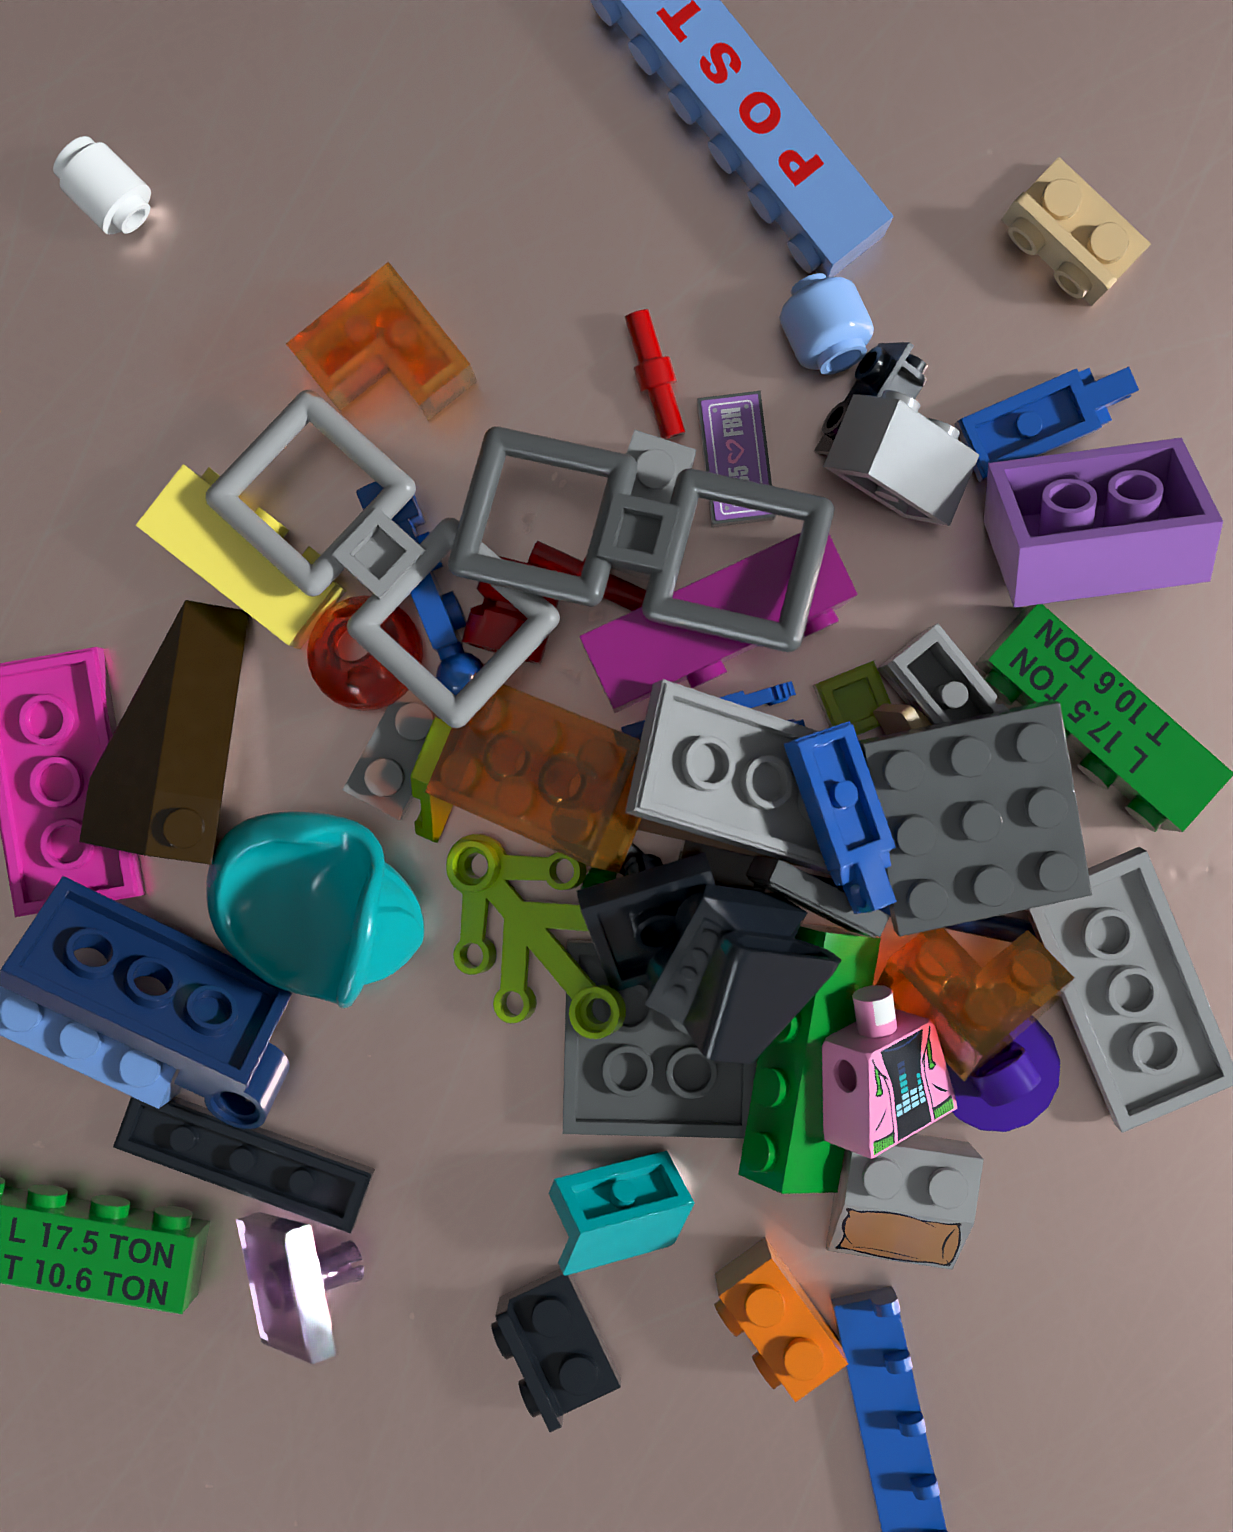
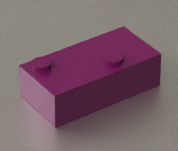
M801 532L674 591L672 598L778 622ZM830 534L828 535L803 635L804 638L839 622L834 610L841 608L858 595ZM642 607L579 636L614 713L649 698L653 683L662 679L676 684L687 680L691 689L702 685L727 672L723 662L758 647L749 643L650 621L644 616Z

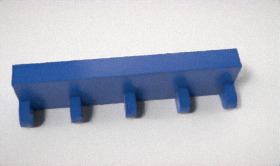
M889 1286L831 1299L839 1340L848 1362L845 1368L881 1532H948L939 1496L938 1481L934 1473L926 1436L924 1416L921 1412L913 1376V1365L902 1325L898 1297L893 1287Z

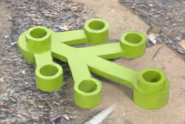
M471 834L459 839L450 849L446 861L447 875L451 884L463 894L460 941L455 946L453 958L457 968L468 975L484 973L493 967L497 956L496 948L493 942L485 937L490 901L504 918L500 989L493 1001L494 1011L499 1019L513 1024L527 1020L535 1012L537 1005L536 996L533 990L527 986L530 949L572 999L569 1008V1018L573 1028L580 1035L588 1039H601L619 1030L626 1016L625 1002L620 993L610 988V986L596 985L549 930L588 931L580 905L525 901L508 881H547L552 888L557 890L575 889L583 883L586 877V864L581 856L569 851L556 852L549 857L507 855L503 846L491 836ZM478 854L483 855L488 863L487 872L481 878L476 876L472 870V861ZM562 859L570 861L574 868L573 877L567 883L562 882L556 874V867ZM473 943L477 944L483 952L482 962L477 967L472 965L467 958V950ZM512 991L518 993L523 1000V1010L519 1015L513 1014L507 1007V997ZM598 998L605 1000L611 1008V1015L607 1022H601L593 1015L592 1006Z

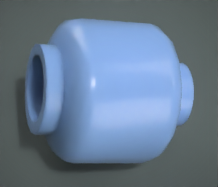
M823 273L809 275L797 282L791 289L792 296L783 305L779 318L800 365L812 370L819 369L821 374L830 375L842 372L858 363L867 353L866 345L873 335L874 327L855 284L843 277L827 278Z

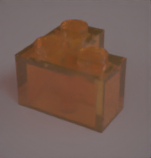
M389 261L286 343L339 411L390 372L429 421L477 382L471 364Z
M942 927L920 932L889 957L876 985L891 988L896 1009L928 1018L935 1025L945 1062L965 1082L1053 1007L1075 977L1028 930L985 966L981 967Z

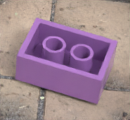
M1182 437L988 463L984 525L1013 607L1211 581L1223 520Z

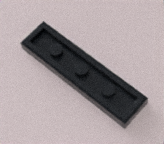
M131 1096L113 1148L350 1234L355 1227L375 1171L374 1168L261 1127L254 1129L233 1127L217 1119L206 1107L178 1097H174L157 1109Z

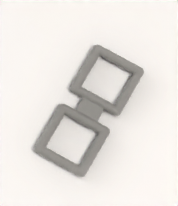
M304 390L289 403L211 485L206 492V502L221 518L308 596L313 597L323 593L344 569L353 575L372 595L348 620L347 630L350 636L447 725L453 728L463 727L556 628L560 621L559 612L543 596L490 584L528 619L456 696L390 637L380 625L452 549L460 521L455 518H445L420 544L414 541L391 520L414 496L416 485L413 479L320 395L312 390ZM309 422L384 488L313 564L309 563L238 498ZM481 542L478 554L501 559Z

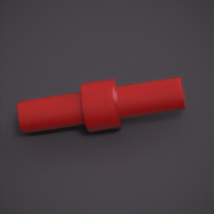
M649 309L630 313L624 318L639 364L633 369L640 392L648 394L660 437L662 439L676 437L685 433V429L672 389V384L676 383L677 380L670 357L662 356Z
M537 541L527 563L544 569L581 577L586 557L582 561ZM609 574L603 598L630 611H634L642 607L646 590Z

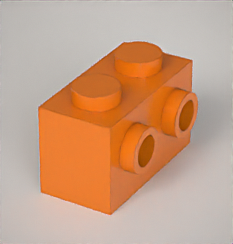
M766 1237L715 1273L718 1296L720 1298L719 1301L714 1303L715 1309L726 1327L735 1337L745 1332L758 1352L752 1355V1359L771 1388L776 1389L782 1384L796 1403L848 1365L838 1336Z

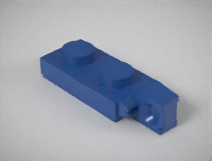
M1129 367L1095 381L1090 368L1080 372L1076 368L961 418L954 426L960 432L961 442L979 454L973 470L978 481L981 482L987 479L988 463L1038 457L1098 431L1103 425L1112 421L1107 407L1130 398L1131 394L1139 391V388Z
M848 721L783 744L827 871H830L836 886L842 885L854 914L873 912L897 902L885 868L891 866L889 850L896 848L853 724Z

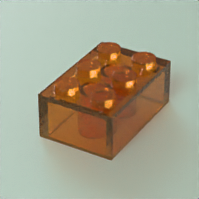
M503 684L463 727L451 728L425 793L586 865L619 873L642 820L641 817L625 813L641 740Z

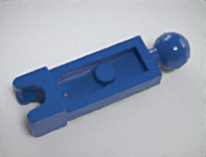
M376 481L356 491L363 510L384 489ZM414 494L391 520L414 541L420 544L430 532L419 535L416 530L417 526L425 524L426 521ZM441 560L410 594L433 650L438 653L441 660L437 667L436 679L456 696L484 665L473 654L464 652L462 647L464 644L458 630L466 627L467 621L454 591L445 594L441 591L434 573L435 570L444 567Z

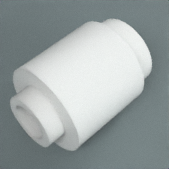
M82 136L70 142L57 156L53 172L60 179L61 190L106 234L111 235L121 231L125 234L131 233L143 224L150 213L148 202L151 190L105 143H95L90 137Z

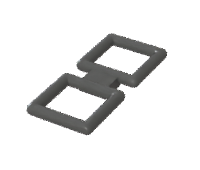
M498 426L491 427L486 431L448 560V567L452 574L470 580L592 607L602 601L611 566L650 575L642 604V612L650 621L784 652H793L800 647L834 515V505L828 498L686 468L677 475L670 503L667 504L631 496L638 465L636 460L628 454ZM506 456L608 478L581 577L478 554ZM699 498L804 521L778 622L672 598Z

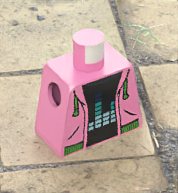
M881 985L863 987L853 993L856 1022L826 1037L822 1045L824 1139L826 1142L870 1159L957 1109L956 1097L935 1025L928 1018L895 1009L891 988Z

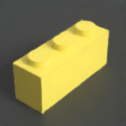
M183 464L137 522L136 526L284 643L301 649L346 590L333 581L318 596L312 597L304 594L207 504L206 492L220 475L208 467L203 475L200 476ZM258 507L255 510V513L282 538L290 531L262 508ZM310 546L302 554L311 564L321 556Z

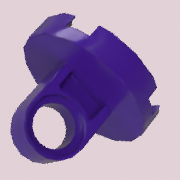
M981 1003L959 1011L942 1026L938 1038L957 1102V1109L952 1113L959 1120L982 1131L1008 1132L1030 1124L1049 1107L1059 1086L1061 1061L1053 1037L1036 1018L1012 1006Z

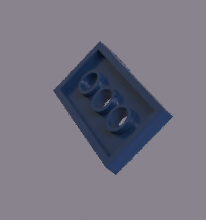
M62 876L0 969L1 987L180 1070L174 1084L204 1097L207 1109L217 1119L233 1127L254 1129L262 1126L289 1072L290 1064L288 1058L278 1047L269 1043V1040L286 1008L292 992L270 985L244 967L237 959L67 877ZM81 948L95 949L103 954L107 964L99 967L84 965L77 960L73 952ZM141 976L156 978L165 986L167 992L158 996L145 994L137 988L134 979Z

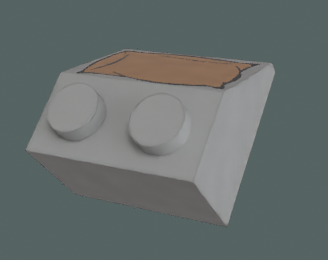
M913 1134L873 1159L845 1149L838 1193H834L826 1244L827 1251L953 1270L975 1222L984 1159L969 1142Z

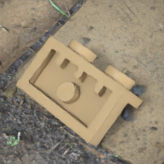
M1060 157L1052 163L1026 192H1022L1014 200L1001 219L1009 227L1008 234L1022 251L1029 255L1038 254L1055 271V280L1066 293L1076 299L1084 298L1091 306L1109 290L1119 277L1151 245L1145 237Z

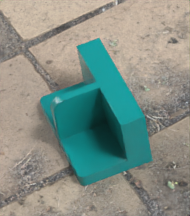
M668 1151L554 1179L548 1194L569 1237L558 1261L559 1267L563 1275L566 1276L670 1247L676 1242L695 1203Z

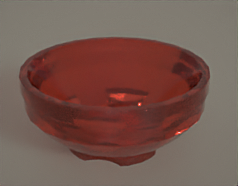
M367 595L347 598L325 611L316 622L307 646L308 667L312 678L322 693L336 704L358 711L381 709L393 704L409 690L369 652L362 658L354 661L343 660L339 655L338 643L341 636L347 631L348 620L368 600L370 596ZM397 607L380 627L422 664L423 644L418 627L404 610Z

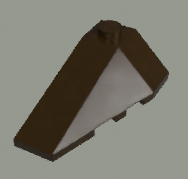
M189 600L184 601L89 778L79 842L144 856L212 865L249 614L244 610Z

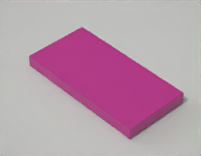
M100 647L0 663V833L15 917L38 914L62 876L112 900L145 895L139 854L79 842L89 778L117 728L104 650Z

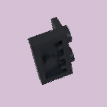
M561 1269L499 1298L495 1314L497 1321L491 1323L495 1342L506 1360L514 1357L523 1376V1379L518 1381L524 1404L533 1418L538 1415L542 1416L549 1432L562 1427L564 1414L621 1388L620 1375L572 1274L564 1276Z

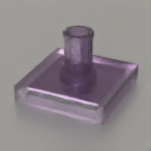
M257 1212L236 1219L261 1343L310 1364H315L335 1356L336 1350L324 1292L363 1279L364 1266L359 1265L352 1268L351 1265L353 1262L363 1260L356 1244L349 1240L339 1246L316 1254L309 1224L263 1212Z

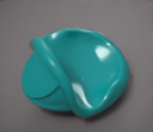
M290 811L263 814L249 818L233 827L221 839L213 854L212 865H209L207 873L206 900L214 931L232 956L244 967L272 986L292 993L335 1003L340 1008H348L352 1006L359 996L364 985L382 980L395 973L410 960L422 945L424 921L416 895L405 879L384 861L383 849L375 835L356 821L317 812Z

